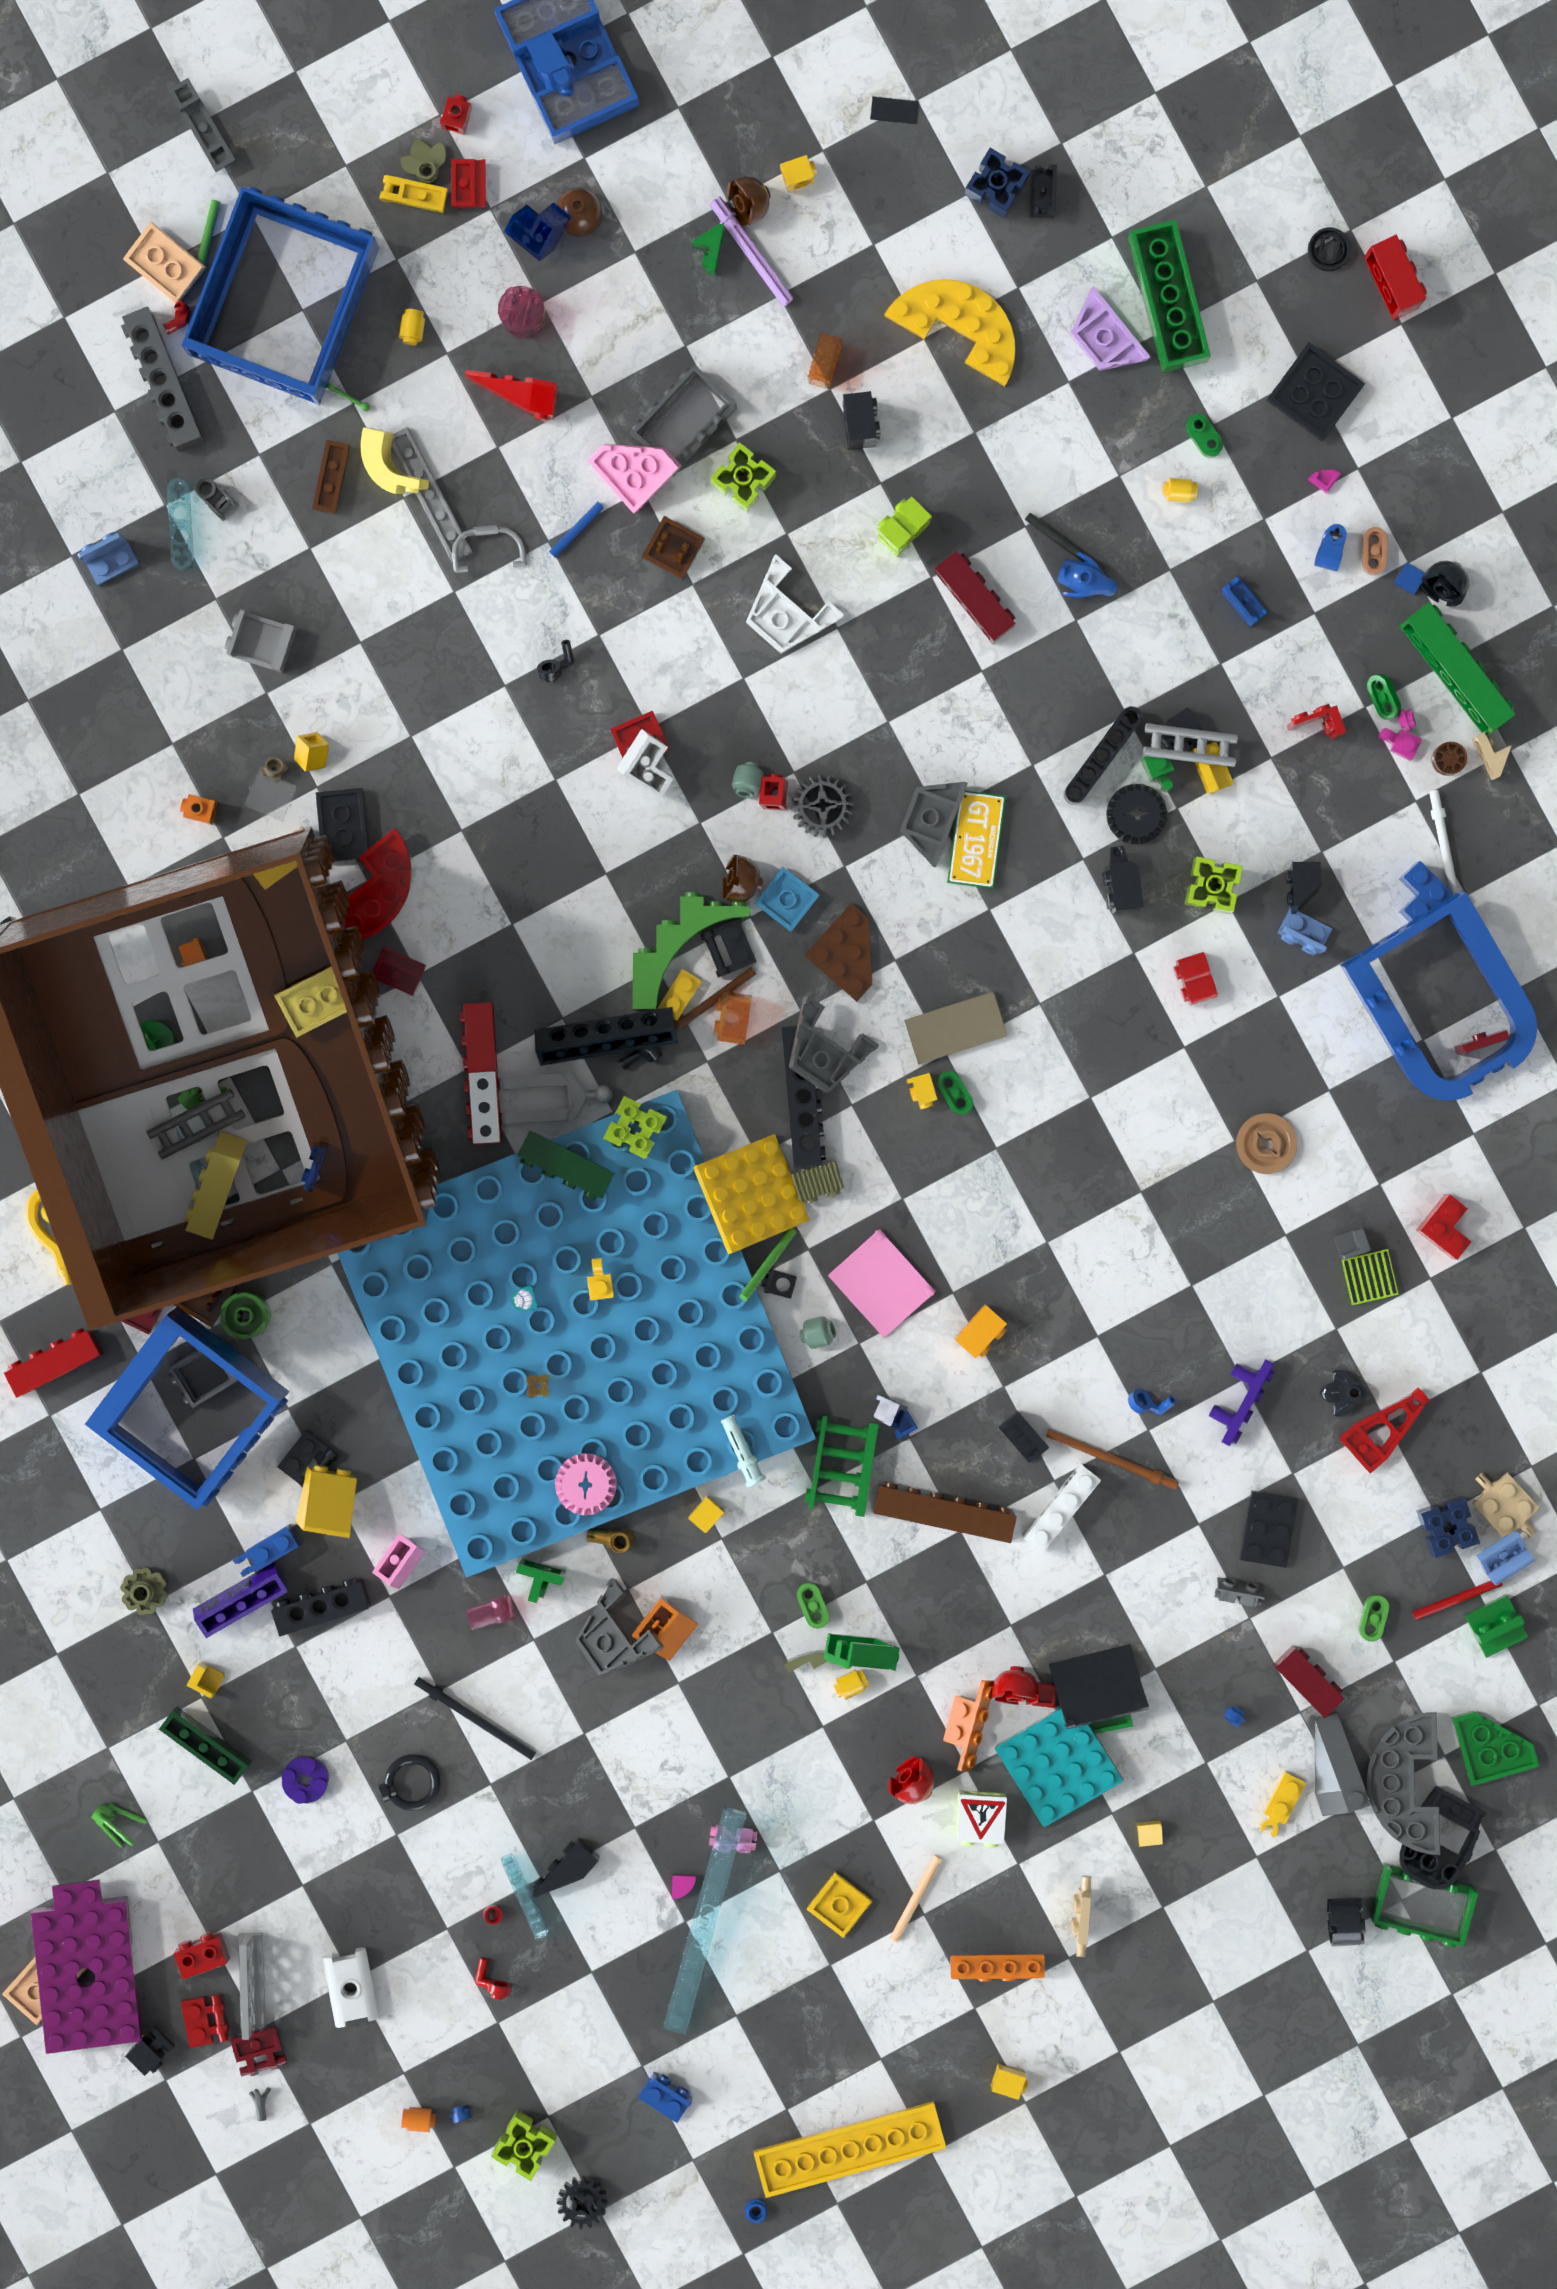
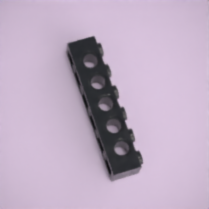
M673 1007L534 1030L535 1052L540 1066L678 1043L677 1021Z
M797 1026L782 1027L793 1164L794 1168L822 1165V1160H826L825 1146H820V1137H824L823 1123H818V1114L822 1113L821 1099L816 1100L815 1091L820 1089L806 1079H798L795 1071L789 1068ZM802 1089L808 1090L811 1094V1099L807 1103H801L797 1098L798 1092ZM810 1113L812 1115L813 1122L810 1126L800 1124L799 1117L801 1114ZM805 1136H811L815 1140V1146L810 1150L804 1149L801 1145V1141Z

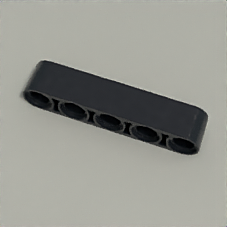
M1134 706L1125 708L1065 788L1064 799L1067 803L1077 805L1090 792L1140 724L1142 713L1138 708ZM1128 712L1134 713L1137 718L1136 723H1127L1124 718L1125 714ZM1113 731L1120 732L1123 736L1122 742H1113L1111 740V733ZM1105 750L1109 755V759L1105 762L1098 760L1097 751ZM1083 770H1093L1095 778L1091 781L1086 780L1083 777ZM1070 788H1078L1081 792V797L1079 799H1072L1069 796Z

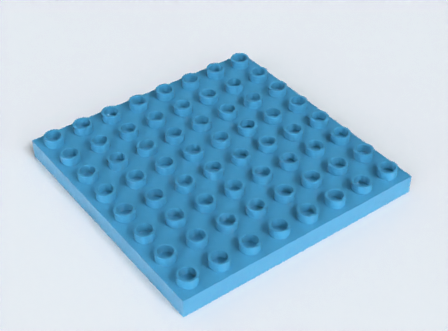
M678 1090L642 1103L641 1111L648 1113L649 1109H652L667 1116L660 1133L653 1132L650 1138L655 1144L647 1159L630 1152L631 1145L625 1142L619 1147L603 1139L611 1121L618 1122L621 1115L617 1113L551 1139V1141L615 1173L602 1199L597 1197L595 1201L583 1195L585 1190L577 1186L574 1190L562 1184L564 1179L556 1175L552 1179L541 1173L542 1168L536 1165L530 1168L520 1163L522 1158L518 1157V1153L436 1185L438 1195L435 1196L437 1207L428 1209L425 1226L337 1253L466 1578L739 1470L737 1466L739 1460L721 1423V1420L731 1415H735L751 1454L755 1455L758 1459L757 1462L816 1439L757 1288L747 1301H743L739 1297L752 1279V1275L742 1250L728 1254L693 1167L706 1162ZM640 1122L630 1123L629 1127L632 1129V1134L635 1135L636 1132H641ZM602 1258L604 1274L611 1273L613 1298L590 1300L587 1276H594L592 1259ZM532 1285L538 1308L523 1312L518 1311L512 1305L511 1298L513 1293L520 1288ZM584 1453L594 1454L606 1460L612 1467L617 1481L616 1493L611 1503L604 1510L591 1515L575 1514L566 1509L560 1502L555 1488L556 1475L562 1464L569 1458ZM587 1471L585 1472L583 1482H579V1486L583 1487L585 1498L588 1488L593 1486L592 1483L588 1482Z

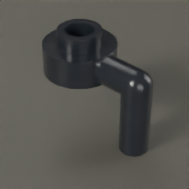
M566 639L561 642L564 659L559 661L550 659L538 664V676L542 681L554 682L561 676L562 669L574 663L570 640Z

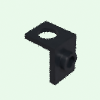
M770 1269L769 1274H766L763 1278L761 1287H765L764 1293H771L791 1299L797 1276ZM786 1278L789 1280L790 1287L787 1291L782 1292L777 1289L776 1282L778 1279Z

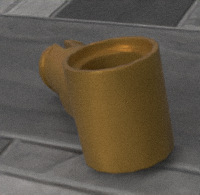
M590 1528L587 1535H590L587 1537V1542L606 1545L607 1548H611L616 1553L626 1552L635 1544V1535L628 1529L604 1531ZM619 1536H623L626 1538V1546H622L619 1544Z

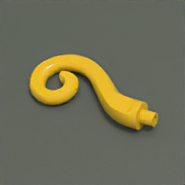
M36 1189L30 1195L26 1205L25 1214L28 1227L39 1243L53 1255L58 1277H63V1285H71L72 1283L56 1239L40 1224L38 1207L41 1198ZM43 1207L41 1209V1215L43 1219L49 1223L48 1217Z

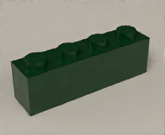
M532 1130L529 1131L517 1154L518 1157L522 1158L520 1163L530 1168L536 1165L542 1168V1174L554 1179L555 1175L564 1179L562 1184L574 1190L576 1186L585 1190L583 1195L595 1201L597 1197L601 1199L604 1197L615 1175L614 1172Z
M178 1706L172 1710L158 1729L233 1785L238 1782L252 1763L250 1759Z

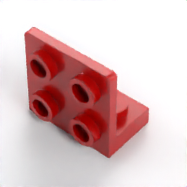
M1330 704L1316 708L1311 715H1308L1307 712L1295 715L1287 725V729L1291 730L1323 718L1322 729L1325 736L1329 735L1330 740L1339 738L1346 733L1337 705L1330 707Z

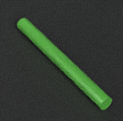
M793 1228L785 1232L739 1295L743 1301H747L793 1239L796 1234Z

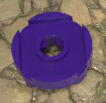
M299 1756L290 1761L281 1776L282 1788L285 1794L297 1804L315 1802L323 1796L328 1787V1770L323 1762L318 1759ZM301 1774L305 1776L310 1775V1785L306 1786L300 1783Z

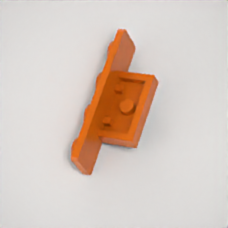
M981 1680L976 1701L955 1695L943 1741L963 1748L957 1768L958 1771L971 1772L977 1762V1749L983 1739L984 1723L989 1717L988 1708L992 1700L994 1684L992 1680Z
M1044 1954L950 1956L951 1979H978L979 1981L986 1982L992 1981V1979L1015 1981L1016 1979L1045 1977Z

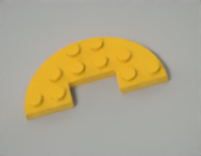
M957 280L928 281L904 292L890 305L884 314L886 318L924 340L936 320L969 338L976 344L967 357L965 364L1004 387L1006 386L1015 359L1013 330L1000 305L980 288Z

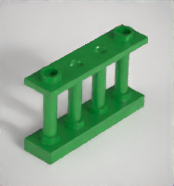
M823 1414L822 1419H817L815 1433H820L812 1487L811 1489H806L805 1502L809 1503V1509H813L814 1501L849 1506L855 1510V1516L864 1517L879 1424L878 1422L869 1421L868 1426L859 1428L827 1423L828 1415ZM825 1432L862 1437V1440H866L865 1449L855 1451L823 1446ZM826 1455L858 1460V1463H862L861 1473L850 1474L820 1469L821 1456ZM818 1478L855 1484L854 1486L859 1487L857 1496L846 1497L816 1492Z

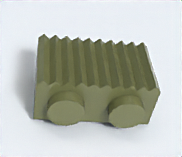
M836 1161L791 1174L799 1201L804 1200L805 1204L818 1201V1196L822 1194H827V1197L841 1194L840 1189L844 1188Z

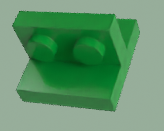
M526 1559L520 1560L516 1570L518 1574L534 1578L528 1601L537 1603L539 1598H544L549 1582L562 1585L566 1575L565 1570Z
M1506 1594L1464 1615L1486 1658L1528 1638L1523 1627L1525 1623L1521 1615L1515 1611Z

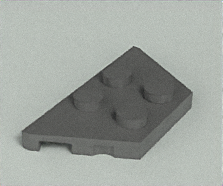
M967 782L916 787L902 823L900 832L935 868L966 790Z

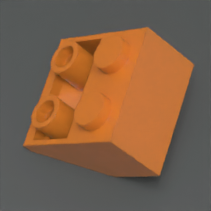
M661 1595L633 1631L632 1636L638 1640L648 1630L654 1631L664 1646L663 1649L655 1653L670 1661L698 1626V1623Z

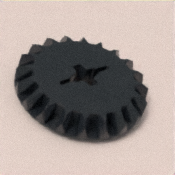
M1135 783L1126 785L1117 790L1109 800L1106 810L1107 823L1112 833L1123 842L1136 845L1148 843L1155 839L1164 829L1167 821L1165 801L1153 787ZM1135 807H1138L1139 811L1150 812L1140 816V820H1136L1131 815L1124 816V814L1134 812Z

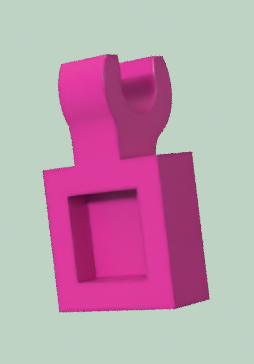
M1384 728L1378 738L1392 744L1391 752L1409 761L1413 760L1423 740L1403 729H1400L1398 734H1396L1392 730Z

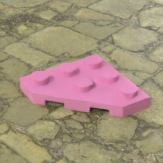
M617 444L602 445L588 460L633 513H637L682 466L667 448Z

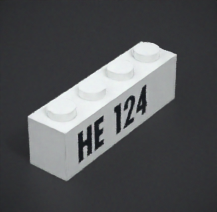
M1080 1463L1022 1535L1023 1538L1043 1553L1100 1483V1478Z

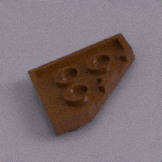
M851 903L804 956L856 1002L872 986L869 918Z

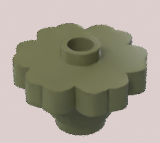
M150 1567L136 1568L133 1571V1575L124 1577L123 1583L120 1586L121 1591L125 1593L122 1597V1602L128 1610L136 1609L139 1615L153 1614L156 1611V1607H162L166 1603L169 1593L164 1588L168 1582L161 1572L153 1573ZM142 1587L147 1590V1594L142 1593Z

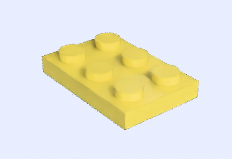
M332 966L274 994L296 1038L347 1012Z

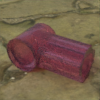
M509 1595L466 1610L467 1619L472 1630L493 1623H504L516 1618Z

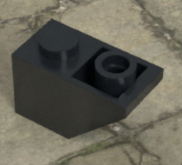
M1292 862L1290 869L1286 870V884H1290V892H1287V906H1291V914H1296L1318 893L1322 884L1321 862Z

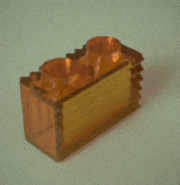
M824 333L819 334L809 375H807V382L809 384L825 389L830 388L842 345L841 338Z

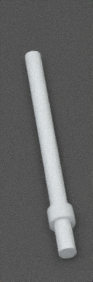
M1439 790L1429 792L1433 809L1431 810V816L1436 824L1448 889L1454 895L1459 891L1444 820L1446 813L1445 808H1442Z

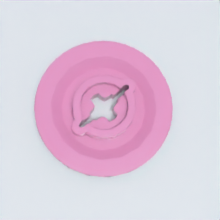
M584 1453L575 1455L562 1464L556 1475L555 1488L560 1502L566 1509L575 1514L591 1515L604 1510L611 1503L616 1493L617 1481L612 1467L606 1460L594 1454ZM587 1471L588 1482L592 1483L593 1486L588 1488L585 1498L583 1487L579 1486V1482H583L585 1472Z

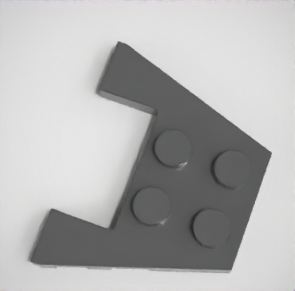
M807 995L804 996L789 1068L826 1093L830 1092L849 1075V1072L854 1067L861 1064L866 1059L865 1057L879 1047V1044L866 1035L859 1034L849 1052L814 1028L825 1006Z
M611 1578L607 1583L608 1588L603 1596L599 1597L597 1601L598 1606L592 1616L589 1615L575 1639L580 1650L598 1676L605 1677L664 1648L654 1631L648 1630L634 1644L611 1613V1610L627 1596L620 1583L614 1578Z

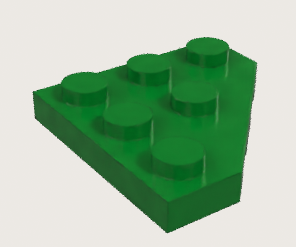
M1475 1711L1451 1717L1471 1786L1539 1767L1533 1744Z

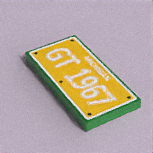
M973 791L964 792L956 813L947 883L994 889L1006 796Z

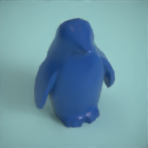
M1077 552V555L1085 562L1064 560L1057 581L1074 590V592H1063V595L1081 599L1092 595L1112 596L1116 593L1118 588L1117 581L1106 575L1093 558Z

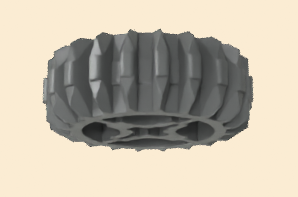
M819 774V782H815L813 776L809 777L811 785L808 786L805 781L801 782L804 791L796 788L795 792L800 795V798L792 797V801L798 803V805L791 806V810L799 811L798 814L793 816V819H802L798 823V827L801 828L806 824V834L812 828L815 829L814 837L818 836V831H823L822 836L826 838L827 830H830L832 836H835L836 831L834 828L836 826L840 831H843L844 827L841 822L850 823V820L845 815H853L854 812L848 810L847 807L854 806V802L847 801L846 799L852 797V793H843L848 786L845 784L839 788V778L833 784L830 783L832 780L831 775L827 776L826 782L823 781L822 774ZM818 788L817 800L809 802V804H803L806 795L813 789ZM825 788L835 791L841 801L829 800L826 797ZM821 800H824L825 804L831 805L826 807L825 812H821L820 808H816V805H819ZM842 808L840 816L834 822L827 824V814L831 810ZM804 811L816 812L820 817V825L810 821Z

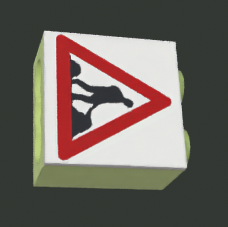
M959 1790L956 1825L957 1842L967 1846H973L975 1843H984V1846L998 1847V1844H1004L1006 1794Z

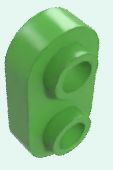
M807 1582L802 1584L797 1590V1599L805 1619L812 1628H822L828 1623L829 1613L821 1592L814 1583ZM806 1590H811L813 1592V1596L811 1598H806L804 1596V1592ZM815 1612L822 1614L819 1620L813 1618Z
M1377 1594L1369 1596L1365 1601L1358 1627L1359 1634L1370 1642L1380 1639L1384 1631L1389 1603L1383 1596ZM1379 1602L1380 1607L1378 1610L1372 1609L1373 1603ZM1368 1625L1374 1626L1373 1632L1368 1633L1366 1631Z

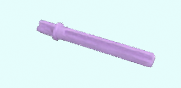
M721 196L713 200L710 206L721 220L720 224L726 227L781 305L786 306L791 303L793 296L735 217L736 213L731 212Z

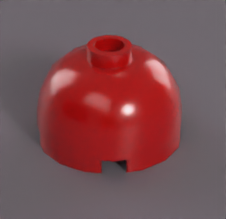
M1011 1666L1010 1670L1003 1671L996 1677L992 1688V1699L995 1698L996 1702L1018 1705V1702L1025 1700L1026 1705L1036 1704L1039 1702V1686L1031 1673L1024 1672V1667Z
M914 1756L899 1765L896 1769L899 1774L895 1779L891 1777L889 1780V1793L904 1804L911 1805L927 1800L931 1796L935 1777L931 1767L922 1758L919 1757L918 1759Z

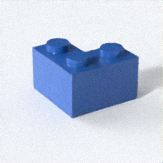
M1417 861L1399 878L1415 895L1399 913L1410 922L1448 899L1453 893L1421 861Z

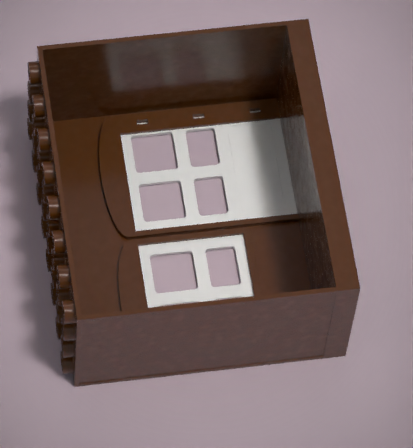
M312 827L0 924V1089L89 1331L425 1226L428 1209L437 1207L435 1196L438 1195L436 1185H439L437 1175L440 1174L438 1161L432 1147L422 1148L421 1141L424 1140L423 1131L426 1129L418 1104L407 1106L406 1096H409L408 1087L411 1084L405 1064L402 1059L391 1062V1052L394 1051L393 1042H396L389 1017L384 1015L376 1018L377 1012L375 1007L379 1006L377 998H380L381 995L375 975L372 970L364 973L360 971V961H363L362 954L366 952L361 933L357 925L349 928L345 927V916L348 915L347 908H350L345 886L342 880L330 883L328 877L330 876L329 870L332 869V863L335 862L329 839L327 835L315 838ZM296 861L298 866L266 890L253 875ZM205 903H211L228 952L185 967H178L166 937L161 918ZM141 924L145 927L160 974L127 984L119 968L109 934ZM332 966L347 1012L296 1038L274 994ZM234 970L248 1005L251 1019L202 1034L199 1031L186 994L185 985ZM164 991L169 995L184 1039L181 1042L166 1047L149 1050L133 1007V1001ZM261 1066H268L281 1100L284 1114L239 1129L230 1125L220 1131L246 1139V1144L283 1132H291L307 1179L258 1194L242 1154L234 1177L240 1200L224 1206L213 1240L185 1231L188 1222L184 1221L188 1208L194 1207L195 1202H192L191 1199L195 1188H198L190 1168V1162L206 1157L209 1148L214 1149L220 1131L217 1132L216 1136L198 1141L163 1160L158 1154V1151L164 1149L158 1137L150 1139L146 1131L173 1118L166 1100L167 1096L194 1087H200L207 1101L221 1093L218 1085L220 1079ZM220 1104L209 1110L214 1123L227 1117ZM176 1127L166 1131L172 1144L181 1140Z

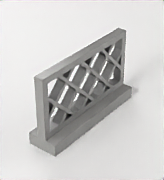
M263 1932L239 1933L242 2040H249L256 2028H264L266 2026Z

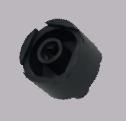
M1361 1897L1327 1899V1912H1330L1327 1924L1332 1947L1364 1944L1366 1927L1365 1919H1361V1912L1363 1911Z

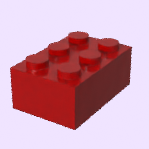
M1397 234L1372 245L1363 257L1393 321L1418 310L1426 300L1425 295H1427L1425 285L1422 282L1419 283L1416 277L1417 269L1412 260L1409 261L1406 255V245L1402 239L1399 240Z

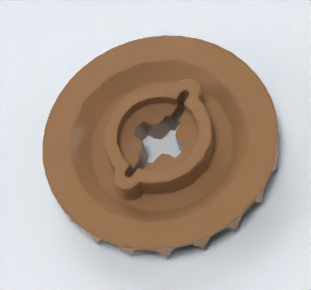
M1263 1113L1245 1121L1236 1137V1149L1239 1158L1250 1170L1260 1174H1273L1286 1168L1293 1160L1297 1150V1137L1293 1127L1287 1120L1276 1114ZM1257 1134L1266 1140L1269 1138L1272 1140L1270 1145L1275 1153L1271 1149H1262L1260 1147L1263 1143Z

